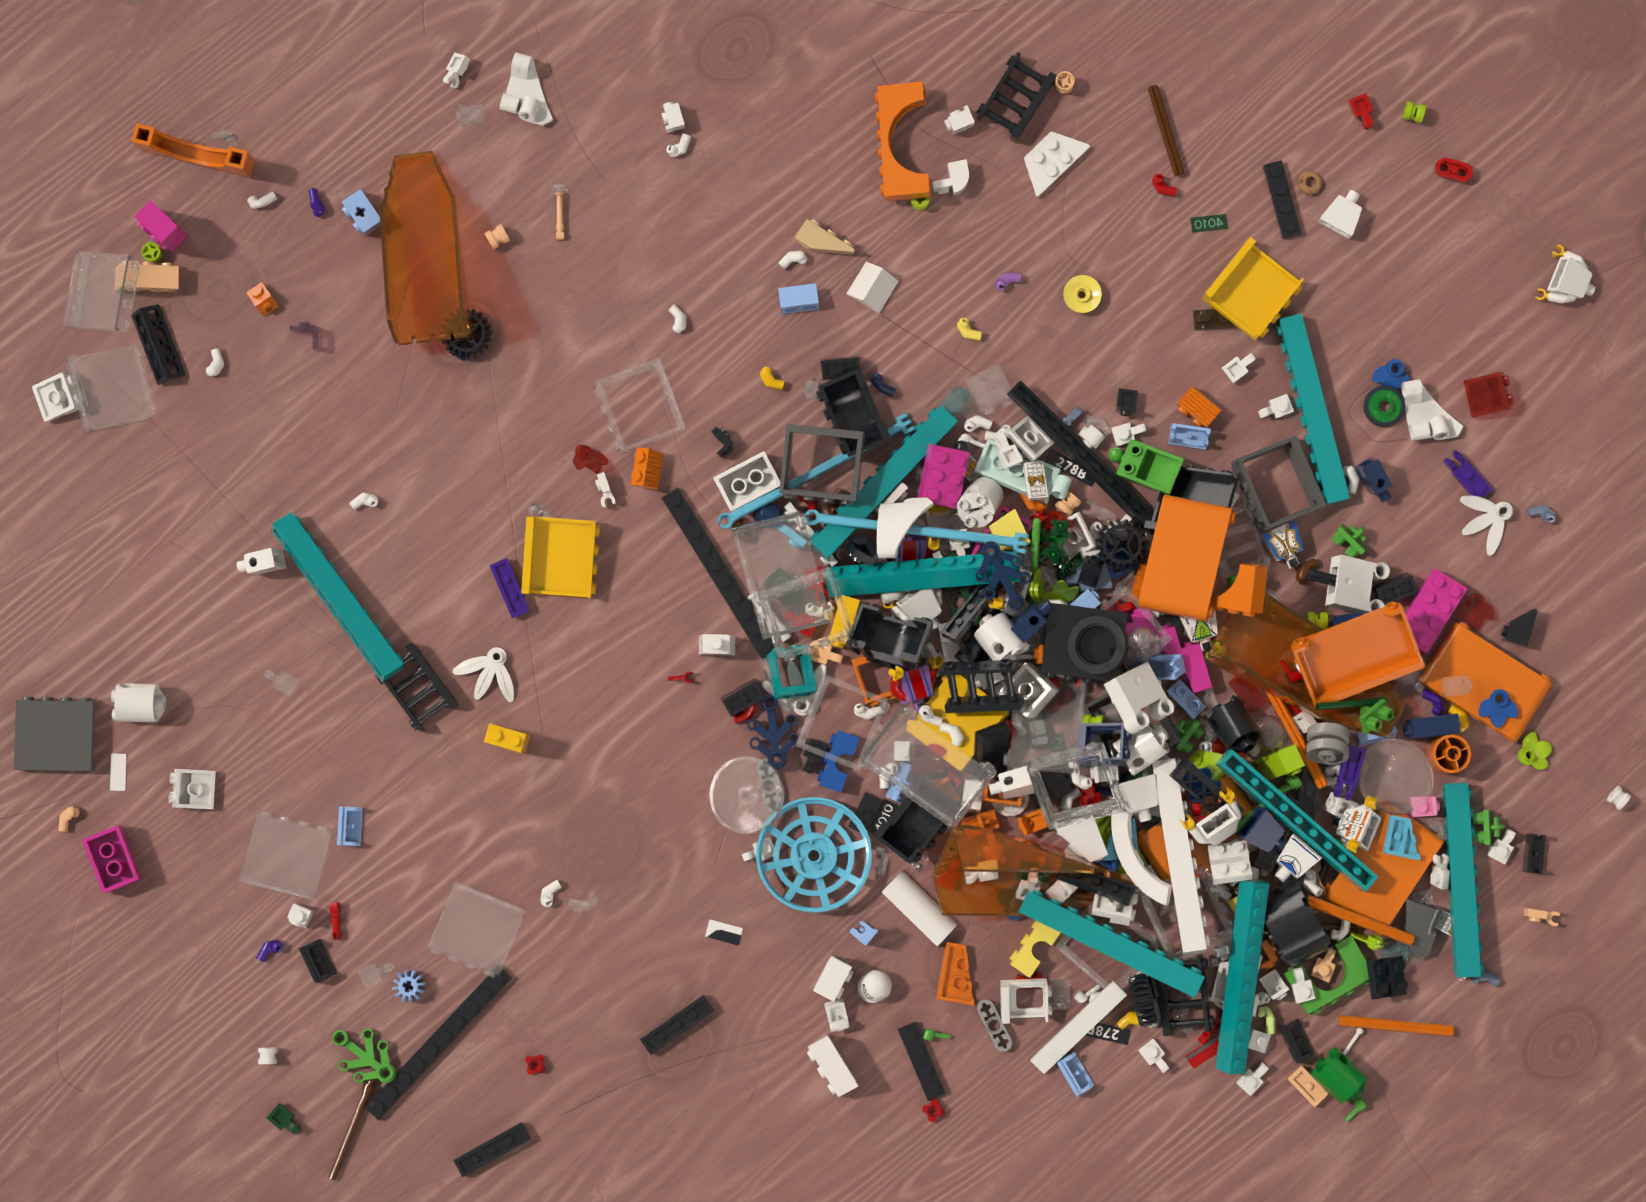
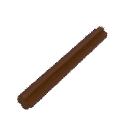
M1158 85L1150 86L1148 92L1174 176L1183 175V165Z

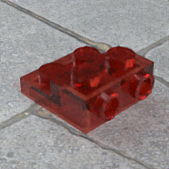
M1504 372L1464 380L1472 418L1512 409L1511 405H1514V399L1512 394H1508L1507 386H1510L1508 375H1504Z

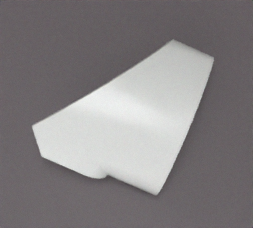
M515 52L511 64L510 81L506 93L501 98L499 109L517 114L524 121L544 126L553 121L541 89L534 59L531 56Z
M1420 379L1402 382L1405 414L1412 441L1428 438L1444 440L1459 436L1463 425L1451 417L1432 398Z
M927 497L909 498L904 500L903 503L880 504L877 523L878 558H897L899 545L907 531L921 514L934 505Z

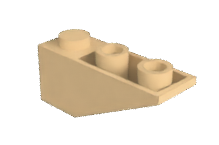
M806 219L794 238L795 242L813 252L849 255L855 253L852 243L845 239L843 241L836 238L838 236L836 233L829 229L825 231L820 228L822 225L813 219L811 221Z

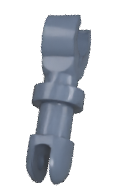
M1076 406L1066 418L1063 417L1061 420L1071 427V423L1083 411Z

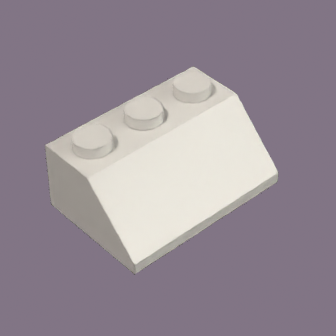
M764 451L713 477L731 512L780 487V480Z
M828 1034L808 1046L809 1051L807 1054L812 1062L817 1061L820 1066L817 1070L822 1078L826 1077L830 1084L827 1086L833 1095L837 1094L840 1097L858 1087L856 1079Z

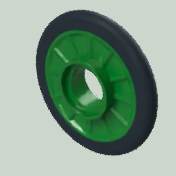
M1389 385L1377 386L1370 390L1365 397L1363 404L1364 413L1367 419L1376 426H1392L1399 422L1404 415V397L1395 387ZM1384 400L1388 401L1390 405L1389 410L1385 412L1379 408L1380 402Z

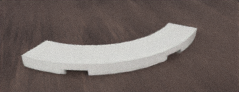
M1117 808L1112 809V837L1115 850L1124 870L1134 884L1147 896L1161 904L1168 905L1170 903L1172 885L1163 882L1153 873L1151 874L1144 867V863L1137 850L1134 849L1131 829L1132 813Z

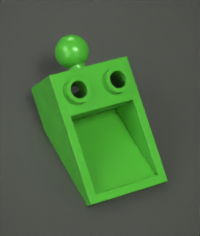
M1130 439L1125 454L1117 447L1112 448L1108 454L1112 462L1118 463L1121 461L1116 473L1120 479L1169 495L1184 462V459L1133 439ZM1135 448L1139 449L1137 454H1134ZM1128 465L1132 466L1131 471H1126Z

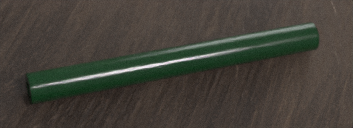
M1387 697L1320 702L1316 703L1315 707L1317 711L1373 706L1381 699L1386 700L1388 704Z

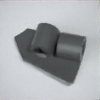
M1406 899V932L1415 936L1413 944L1408 946L1416 958L1419 959L1430 954L1436 937L1435 927L1442 909L1433 904L1426 903L1422 905Z

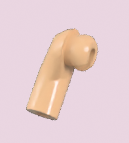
M70 806L60 814L58 831L68 832L69 820L73 817L77 818L80 814V810L77 807Z

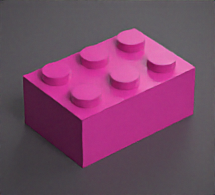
M151 200L134 216L138 220L136 224L164 251L169 249L173 252L188 237Z
M928 443L917 498L927 497L934 505L957 509L970 452Z
M123 825L114 826L82 839L103 894L143 879Z

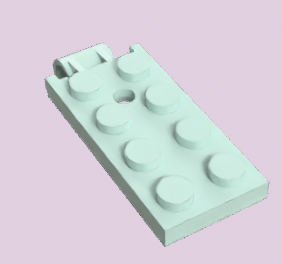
M988 439L973 474L993 479L1004 487L1028 496L1023 464L1031 461L1022 452H1019L1023 462L1005 470L996 454L1000 449L997 448L993 440ZM1043 462L1048 499L1038 501L1048 504L1050 494L1055 498L1065 499L1072 480L1067 476L1060 475V468Z

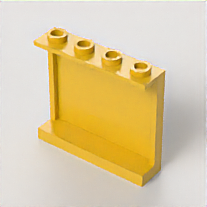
M1250 237L1201 299L1256 341L1259 336L1263 338L1269 331L1267 326L1270 322L1274 324L1280 317L1278 313L1280 309L1283 308L1285 310L1292 302L1289 299L1292 294L1297 295L1303 288L1300 284L1304 278H1301L1300 281L1258 249L1254 245L1256 241Z
M527 516L521 593L591 598L592 594L596 593V583H593V575H597V564L594 563V557L598 556L599 544H595L596 537L600 535V525H597V521Z
M944 675L941 679L943 683L939 688L936 686L933 689V695L927 703H924L931 708L934 715L943 718L942 722L960 728L964 736L962 744L954 746L950 734L940 732V727L923 721L920 714L908 721L906 731L963 774L974 760L975 731L1003 722L1009 712L945 713L944 706L951 695L947 675ZM955 675L958 696L969 697L967 679L961 675ZM976 687L977 695L988 696Z

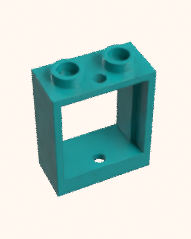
M794 645L790 649L776 647L767 655L775 700L811 696L817 691L809 646ZM799 657L804 685L782 687L777 659Z

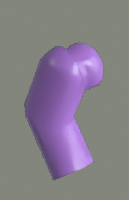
M1004 272L996 280L995 287L997 290L1003 291L1011 282L1021 283V273Z

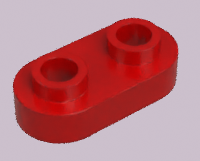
M1446 157L1440 158L1434 166V171L1439 177L1460 183L1467 182L1473 175L1472 167L1469 164ZM1441 165L1446 166L1447 170L1442 171ZM1459 171H1464L1465 176H1460Z

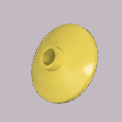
M1078 275L1071 278L1063 291L1066 305L1077 313H1087L1094 310L1100 303L1102 296L1098 282L1087 275ZM1084 292L1085 298H1080L1078 294Z

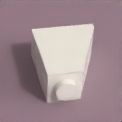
M1089 809L1053 823L1056 831L1089 862H1098L1108 855L1093 814Z

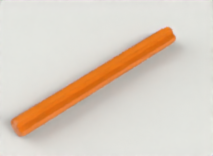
M1275 685L1267 686L1264 690L1292 742L1296 745L1315 784L1319 789L1327 786L1328 782L1319 765L1308 760L1306 757L1307 744Z
M1308 895L1307 897L1312 908L1408 945H1412L1415 936L1314 896Z
M1339 1016L1340 1026L1453 1036L1454 1026Z

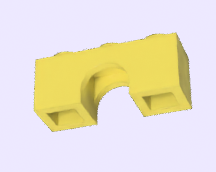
M1036 920L1031 926L1033 931L1030 935L1026 933L1021 940L1022 947L1019 951L1015 949L1009 958L1011 960L1010 965L1029 978L1040 964V961L1032 954L1033 945L1038 941H1045L1052 946L1061 933Z

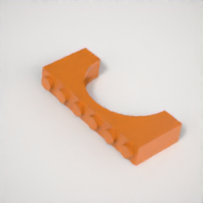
M923 81L878 86V92L875 93L876 104H879V111H876L877 122H880V129H877L878 141H881V148H878L879 159H882V166H879L880 177H883V184L880 185L881 196H884L887 202L932 197V184L929 174L915 173L902 167L895 160L891 146L893 131L899 120L912 109L927 105L926 87Z
M138 123L135 125L131 140L140 151L248 178L251 177L255 159L246 150L230 146L228 149L202 146L172 137L154 127Z
M1240 564L1239 572L1233 585L1222 595L1217 597L1212 595L1211 606L1214 607V610L1224 611V608L1228 609V613L1239 614V611H1241L1244 616L1254 617L1255 613H1263L1268 567L1256 564Z

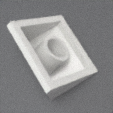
M866 262L846 294L879 314L899 281L883 268Z
M1028 415L1010 429L1006 435L1031 462L1036 461L1054 443Z
M1080 512L1064 519L1070 522L1068 527L1069 539L1065 540L1064 545H1062L1066 551L1065 556H1068L1069 560L1079 556L1082 552L1096 547Z

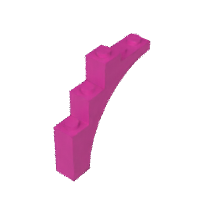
M1142 608L1133 610L1134 614L1130 615L1131 623H1128V620L1126 622L1125 633L1128 639L1146 643L1164 654H1182L1186 670L1183 675L1192 693L1212 688L1200 643L1188 642L1183 644L1184 648H1181L1175 626L1163 625L1158 627L1159 631H1156L1150 610Z

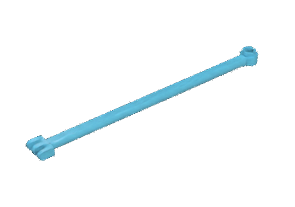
M907 413L895 418L897 424L887 428L890 437L900 432L905 436L914 431L915 426H911L909 429L906 427L912 423L911 419L903 422V419L909 416ZM841 453L789 481L788 488L796 489L852 459L856 454L848 457L847 454L843 455ZM780 487L729 514H721L718 517L717 524H720L722 519H727L728 524H721L719 527L721 529H728L736 520L784 494L779 493Z
M813 509L805 514L810 516V514L814 513L816 515L815 521L810 520L809 517L805 518V521L810 525L824 523L877 530L878 520L822 514ZM912 525L906 533L978 543L994 541L999 545L1011 546L1013 551L1019 553H1027V549L1019 548V546L1028 545V542L1020 541V538L1029 537V534L1015 532V537L920 525Z

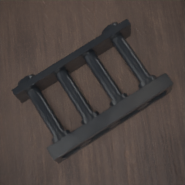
M1017 52L1016 56L1012 55L1006 64L1009 67L986 104L981 103L976 112L979 114L977 120L981 121L985 115L1008 129L1009 133H1011L1010 140L1015 143L1057 77L1052 72L1048 76H1042L1019 62L1018 60L1021 56L1019 52ZM1015 67L1039 82L1041 87L1038 92H1032L1008 77L1013 68ZM1005 83L1028 97L1031 102L1028 108H1023L998 93L1003 84ZM995 99L1018 113L1019 117H1021L1018 124H1013L988 109L993 100Z
M997 583L995 597H998L997 593L1002 588V583ZM989 584L977 585L940 632L942 637L958 644L960 649L954 657L962 662H973L983 649L974 637L975 632L980 628V625L976 627L974 624L979 615L983 618L988 614L994 617L999 613H1005L995 608H992L989 613L987 612L986 606L991 600L993 602V599H986L984 597V590ZM991 590L986 591L988 595H993ZM969 629L971 636L965 642L963 635Z
M411 642L406 646L408 649L406 655L402 657L403 666L410 661L416 660L419 664L416 672L395 687H393L388 679L382 682L377 675L375 677L381 685L385 683L410 717L409 723L415 731L423 732L425 729L421 724L444 707L450 706L451 709H454L459 704L416 645ZM427 675L431 681L428 683L429 686L405 703L399 693L420 677ZM438 691L442 696L440 698L441 701L416 718L410 709L432 692L436 693Z
M1006 658L999 661L958 663L948 661L942 663L938 675H947L951 695L944 706L945 713L1021 710L1024 704V695L1015 693L1012 672H1015L1018 660ZM993 673H1004L1007 695L996 694ZM966 674L970 696L960 697L958 696L955 675ZM974 674H985L988 696L977 695Z
M1203 953L1196 955L1197 960L1183 961L1184 967L1191 969L1192 966L1202 971L1201 975L1205 977L1200 986L1201 999L1173 1002V1000H1170L1169 992L1177 989L1157 980L1163 1036L1174 1035V1031L1178 1028L1205 1026V1032H1210L1212 1027H1215L1214 1016L1210 1014L1205 969H1208V962ZM1203 1008L1204 1018L1176 1021L1172 1018V1011L1174 1009Z

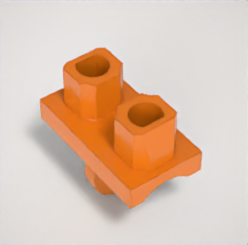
M994 809L961 819L966 838L1000 828Z

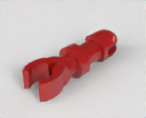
M329 903L332 917L330 924H332L333 928L332 938L336 941L338 936V940H341L342 930H340V923H342V919L339 918L340 903Z
M1220 1011L1215 1016V1027H1212V1031H1204L1198 1038V1041L1203 1045L1213 1032L1216 1033L1218 1031L1217 1028L1222 1021L1219 1016L1223 1011Z

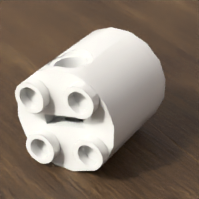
M979 477L972 480L957 503L958 515L967 527H984L993 520L1004 497L999 484L993 479Z
M999 613L994 617L988 614L983 617L978 623L980 628L974 634L975 639L992 661L1006 658L1017 660L1016 657L1019 654H1024L1030 648L1027 641L1023 643L1011 630L1012 622L1005 613Z
M119 683L116 685L115 690L111 692V701L114 702L115 707L112 710V719L118 722H158L166 710V696L162 693L158 684Z
M1149 721L1150 723L1146 728L1132 734L1131 741H1128L1130 759H1127V765L1133 776L1170 751L1166 742L1169 735L1161 725L1158 726ZM1121 739L1113 743L1114 748L1119 752L1117 757L1120 755Z

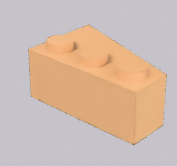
M123 261V264H120L116 269V292H122V289L133 290V292H140V290L176 292L179 289V266H174L173 263L154 265V262H143V265L135 264L134 261Z

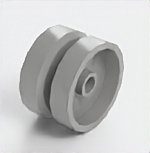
M1325 722L1311 725L1307 729L1306 757L1314 763L1325 765L1345 762L1349 757V746L1347 744H1349L1350 731L1347 727L1336 723Z

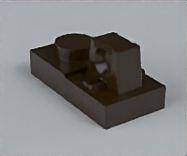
M1215 309L1193 311L1194 330L1233 327V323Z

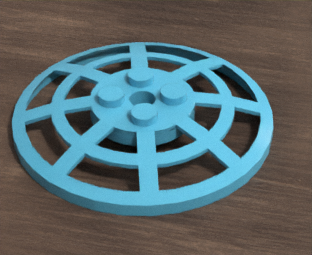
M801 798L779 808L764 824L756 847L757 869L767 890L782 904L794 910L807 913L827 912L849 902L863 887L871 867V843L867 830L861 820L844 805L826 798ZM821 804L837 809L831 820L821 816H808L805 805ZM798 807L800 818L787 825L782 832L772 826L782 814ZM843 814L849 817L857 826L863 840L851 842L847 832L838 824ZM809 822H820L828 826L823 834L812 833ZM802 824L804 835L796 841L787 836L793 828ZM834 830L838 831L843 837L845 845L835 847L829 839ZM768 832L777 838L773 854L774 862L763 864L762 847ZM782 842L792 848L791 858L779 860ZM865 847V867L861 878L850 874L854 863V850ZM811 851L819 853L817 861H811L808 858V854ZM848 852V864L846 870H843L835 865L837 855ZM793 866L798 873L793 883L785 876L782 868ZM776 869L780 879L789 887L784 898L771 886L764 871ZM830 872L841 877L835 884L825 888L823 877L827 876ZM805 878L815 879L818 890L802 889L800 885ZM846 880L856 885L845 898L830 905L827 894L838 889ZM796 892L806 896H820L822 907H804L790 901Z

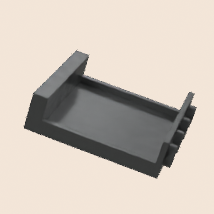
M22 697V700H16L14 770L95 771V764L93 763L94 705H97V702H92L91 698H80V701H72L70 697H60V701H53V697H41V701H34V697Z

